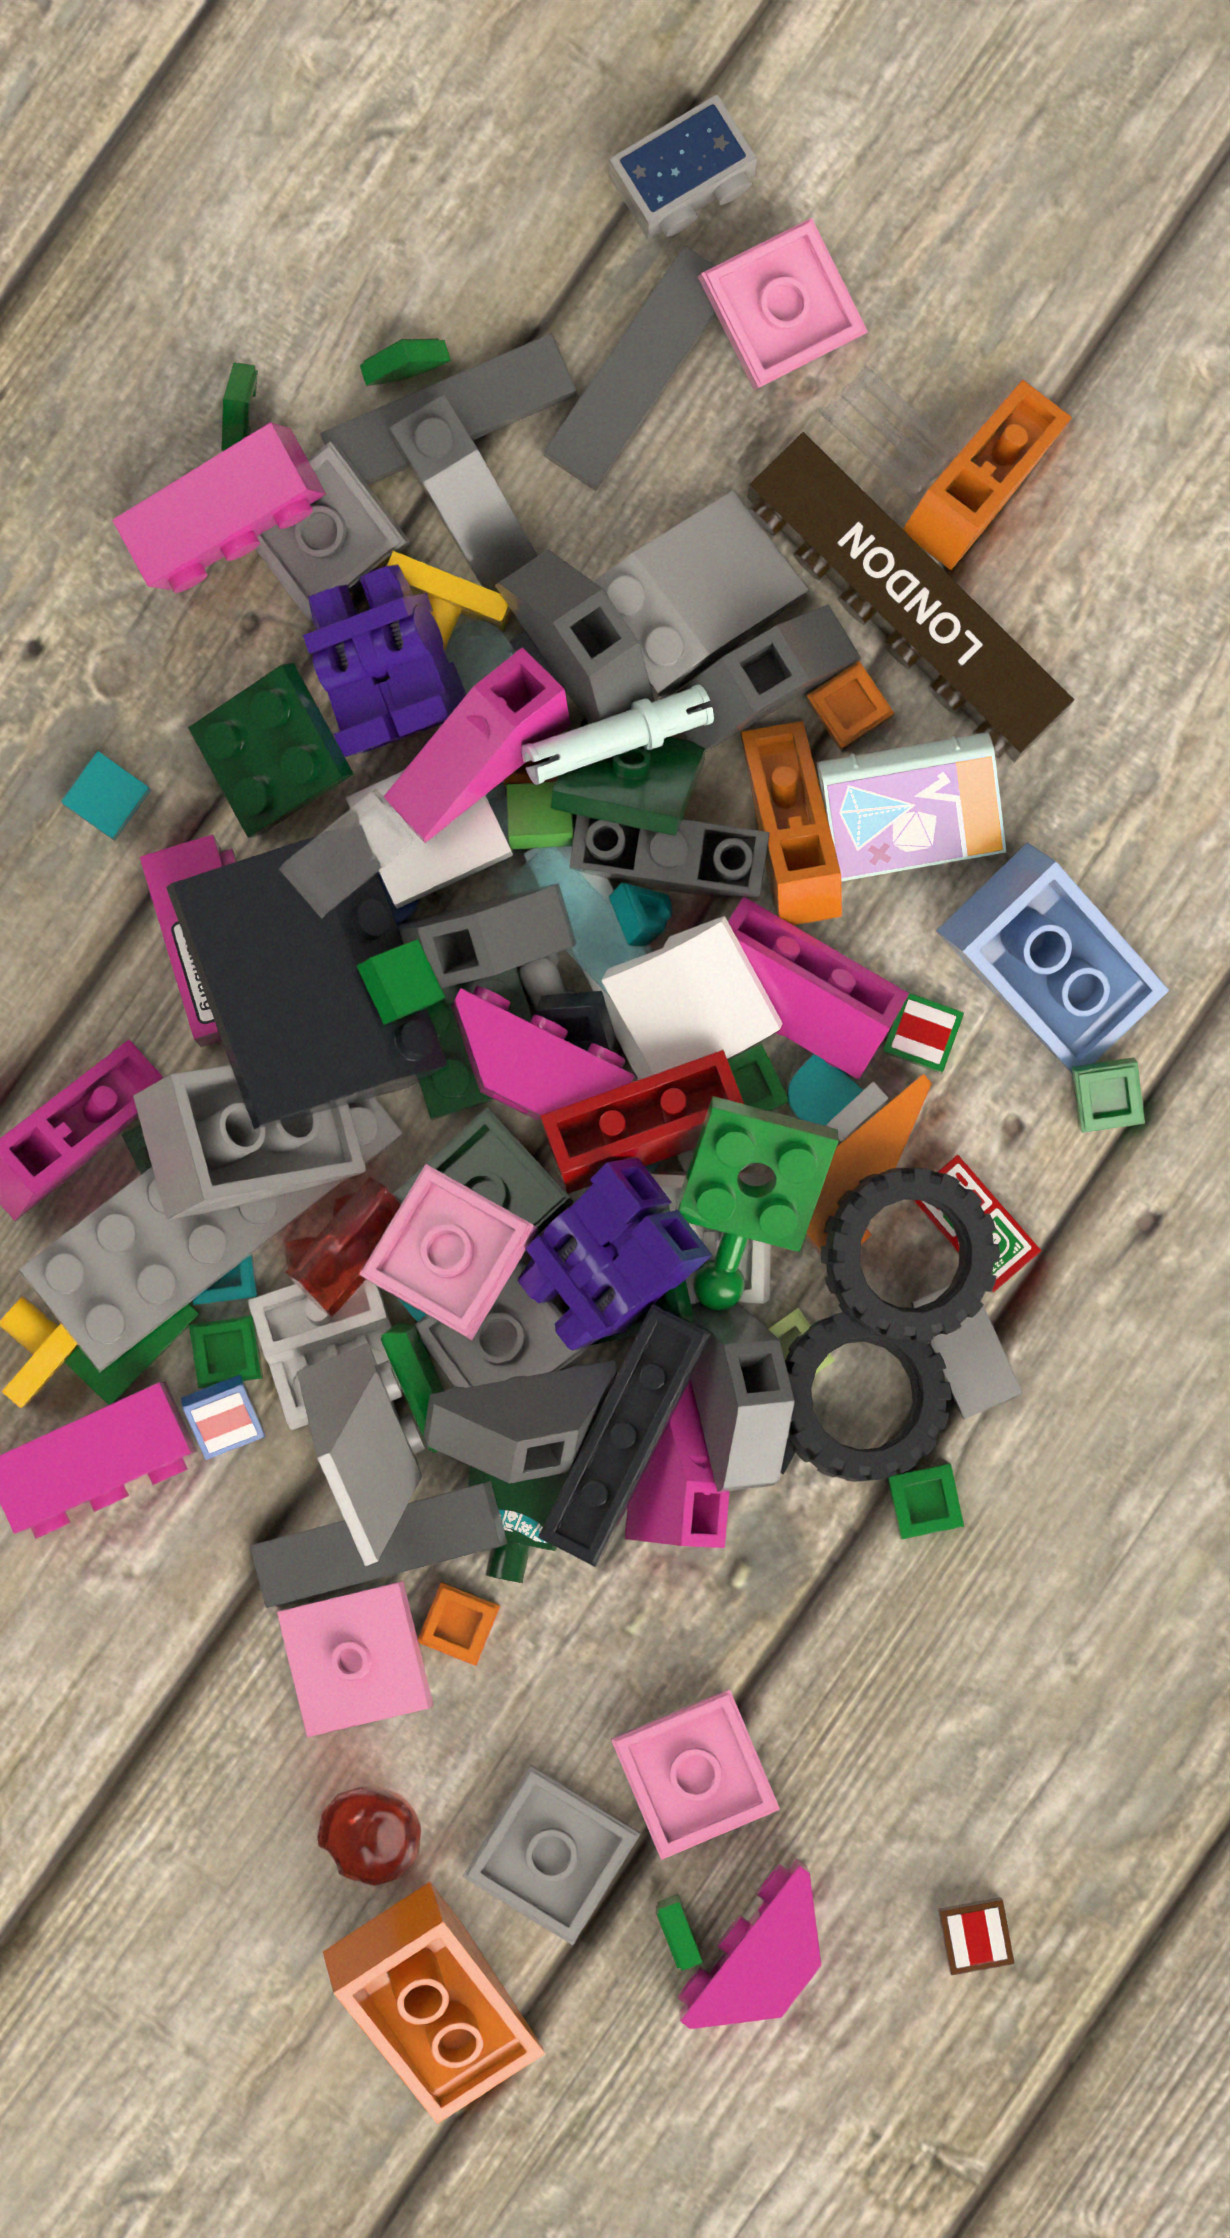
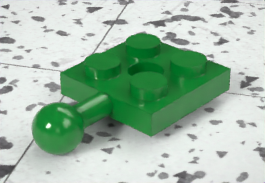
M712 1097L675 1210H679L688 1223L723 1232L714 1260L703 1264L694 1276V1293L702 1305L712 1310H726L740 1300L744 1292V1278L738 1267L748 1239L800 1252L839 1141L838 1129L719 1097ZM752 1163L765 1164L775 1173L768 1183L761 1186H751L744 1183L738 1174L742 1168Z

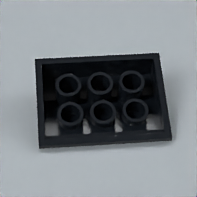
M360 827L307 838L171 883L166 887L254 1130L406 1089L448 1066L427 1007L384 1025L357 968V965L371 957L404 945Z

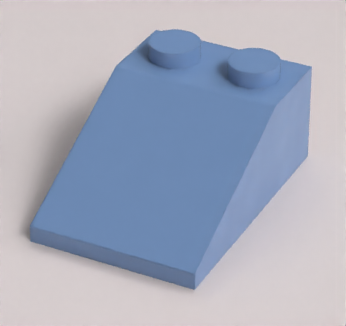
M1028 842L936 930L972 972L1071 1073V1067L1095 1063L1169 991L1062 867Z

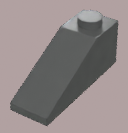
M445 394L389 427L388 433L482 587L492 591L498 590L495 586L497 583L538 556L479 450Z

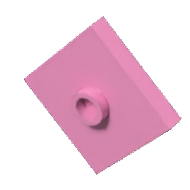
M812 218L697 276L753 390L804 366L868 332Z
M425 1164L360 1272V1275L472 1340L538 1229L533 1224Z
M404 1581L277 1612L307 1737L413 1713L434 1706Z
M730 1688L611 1738L661 1860L780 1810Z

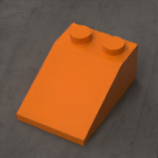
M431 1882L426 1883L322 1952L335 1996L437 2124L545 2054L539 2040L471 1935Z

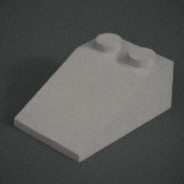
M733 490L634 551L594 581V583L603 588L639 641L654 701L670 696L809 592V589L762 527L751 516L746 506Z
M231 1065L170 1074L133 1095L166 1220L219 1211L366 1172L348 1104L254 1130Z
M366 1343L297 1371V1376L318 1461L364 1565L368 1566L378 1562L422 1478L415 1453L426 1448L412 1413L400 1417L393 1400L402 1397L403 1394L389 1360L377 1364L369 1343Z

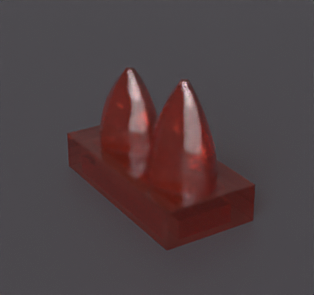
M369 1177L357 1192L335 1199L333 1219L317 1237H302L286 1242L285 1257L288 1269L285 1273L318 1309L333 1317L366 1280L360 1275V1272L401 1204L383 1184Z

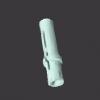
M698 684L692 686L691 689L652 703L647 698L631 703L632 710L533 744H525L521 750L523 762L530 760L536 762L550 757L548 761L527 767L526 771L532 782L538 785L543 783L544 780L641 746L647 750L663 745L664 738L713 723L714 714L712 707L705 709L697 708L686 712L690 707L710 701L705 689Z

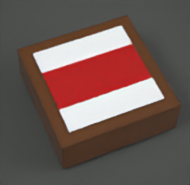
M1001 1897L938 1908L951 1976L1015 1964L1004 1902Z

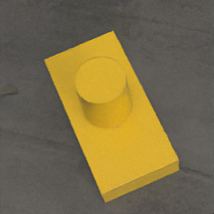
M392 552L387 566L399 565L410 586L412 595L427 593L433 609L430 613L440 629L444 651L460 614L501 631L505 630L512 610L501 594L398 552Z
M24 1296L0 1320V1327L33 1355L1 1391L20 1408L29 1404L78 1347L61 1324L59 1326L55 1324Z

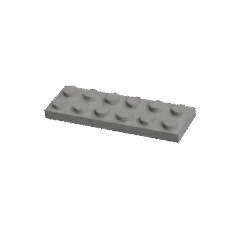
M375 1097L348 1104L366 1165L399 1140L403 1132ZM151 1167L23 1265L19 1272L100 1373L349 1178L219 1211L166 1220L153 1168Z

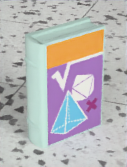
M987 732L957 738L951 736L950 739L860 755L852 753L849 757L817 762L821 794L841 870V881L1006 852L995 753L991 737Z

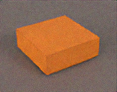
M860 661L806 696L807 702L840 751L894 716V711Z
M441 1582L419 1635L418 1643L477 1666L501 1605Z

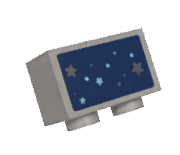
M716 94L609 159V178L649 240L662 231L666 237L673 236L689 227L698 218L697 210L716 199L720 205L729 203L746 192L752 185L749 179L755 176L757 157L720 97Z

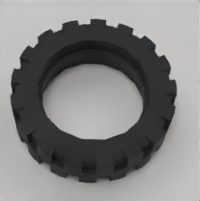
M892 1168L880 1174H872L859 1181L860 1185L853 1191L848 1190L837 1202L839 1208L834 1216H829L824 1228V1232L828 1233L826 1246H821V1263L826 1264L828 1274L824 1279L830 1293L835 1294L840 1302L838 1304L840 1309L849 1318L855 1319L864 1329L895 1339L926 1341L934 1339L933 1337L937 1335H947L962 1327L961 1322L967 1317L973 1318L983 1307L984 1304L980 1301L985 1292H991L995 1285L997 1276L993 1275L992 1272L994 1262H999L1000 1259L999 1244H994L992 1232L996 1231V1227L991 1215L985 1214L980 1206L983 1202L979 1196L971 1189H965L959 1184L960 1181L948 1174L938 1173L925 1168ZM902 1200H921L940 1209L952 1223L959 1242L958 1268L949 1288L935 1301L917 1308L897 1307L880 1299L867 1284L860 1265L861 1240L870 1220L884 1207Z
M844 1312L815 1322L803 1335L798 1336L789 1346V1353L785 1359L795 1401L787 1438H790L796 1447L794 1452L805 1463H812L818 1468L817 1471L832 1478L839 1477L851 1482L889 1478L910 1470L917 1465L916 1462L922 1456H927L937 1444L935 1439L939 1431L945 1429L949 1413L945 1412L946 1400H951L950 1382H945L942 1370L946 1369L943 1357L940 1352L934 1353L932 1347L928 1344L932 1340H901L876 1334L861 1327V1324L855 1319L849 1318ZM867 1342L885 1348L900 1360L910 1379L913 1403L906 1425L894 1439L878 1448L860 1450L840 1444L824 1431L814 1412L811 1388L817 1368L830 1352L847 1343Z

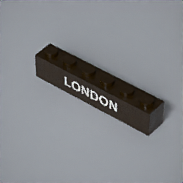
M804 432L749 484L747 498L753 504L748 508V511L755 521L772 536L781 531L798 548L793 553V556L812 577L820 580L825 575L843 592L838 597L840 604L855 620L863 625L871 620L887 636L883 641V645L902 666L910 669L915 664L933 681L928 686V690L945 709L953 714L961 709L978 726L973 731V734L989 733L995 757L1000 759L1006 754L1015 763L1070 708L1075 699Z

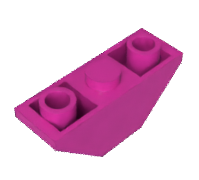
M476 986L472 994L460 988L451 1006L480 1092L537 1121L541 1120L540 1115L629 1084L635 1076L622 1069L626 1060L618 1054L596 1044H591L588 1051H585L564 1040L568 1031L560 1025L538 1015H533L529 1023L507 1012L510 1002L486 988Z
M796 1858L788 1870L781 1864L775 1867L756 1894L764 1900L749 1921L741 1915L735 1919L717 1944V1947L724 1954L709 1973L702 1967H699L680 1991L677 1998L684 2003V2006L679 2011L680 2022L689 2029L782 2018L822 1966L810 1872L808 1867Z

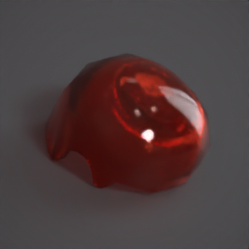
M375 1785L362 1786L337 1794L322 1811L317 1834L318 1846L331 1855L337 1866L338 1874L353 1881L378 1886L403 1877L418 1859L421 1824L413 1807L401 1794Z

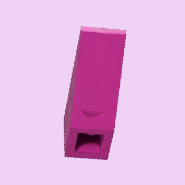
M522 647L472 687L383 796L384 802L424 843L428 842L525 763L523 762L521 751L523 745L533 744L560 735L571 726L565 689Z
M691 1379L627 1507L625 1539L676 1546L725 1548L730 1491L717 1492Z

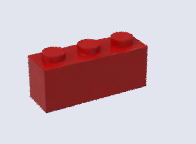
M724 1050L540 1115L567 1194L591 1186L593 1183L590 1179L607 1162L638 1157L643 1165L647 1166L696 1148L713 1096L744 1104Z

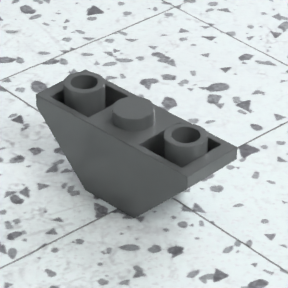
M549 549L495 585L589 724L632 710L631 703L647 698L651 703L655 702L640 643L603 588Z
M829 604L774 626L722 657L679 690L677 693L691 689L692 686L699 684L705 689L710 699L708 702L688 708L686 712L697 708H713V723L683 732L688 741L705 748L707 752L860 661L859 653Z
M577 815L569 868L639 887L693 895L760 897L770 832L682 819L676 836Z
M559 883L396 924L403 944L416 939L419 940L441 988L497 975L576 945Z
M700 1302L691 1303L695 1320L694 1324L713 1333L691 1377V1383L717 1492L773 1486L780 1479L795 1402L780 1340L738 1302L726 1310H712Z
M614 1360L591 1365L580 1364L564 1370L532 1376H515L505 1381L467 1388L455 1387L445 1392L430 1394L423 1437L428 1447L507 1483L570 1472L617 1377L618 1369Z

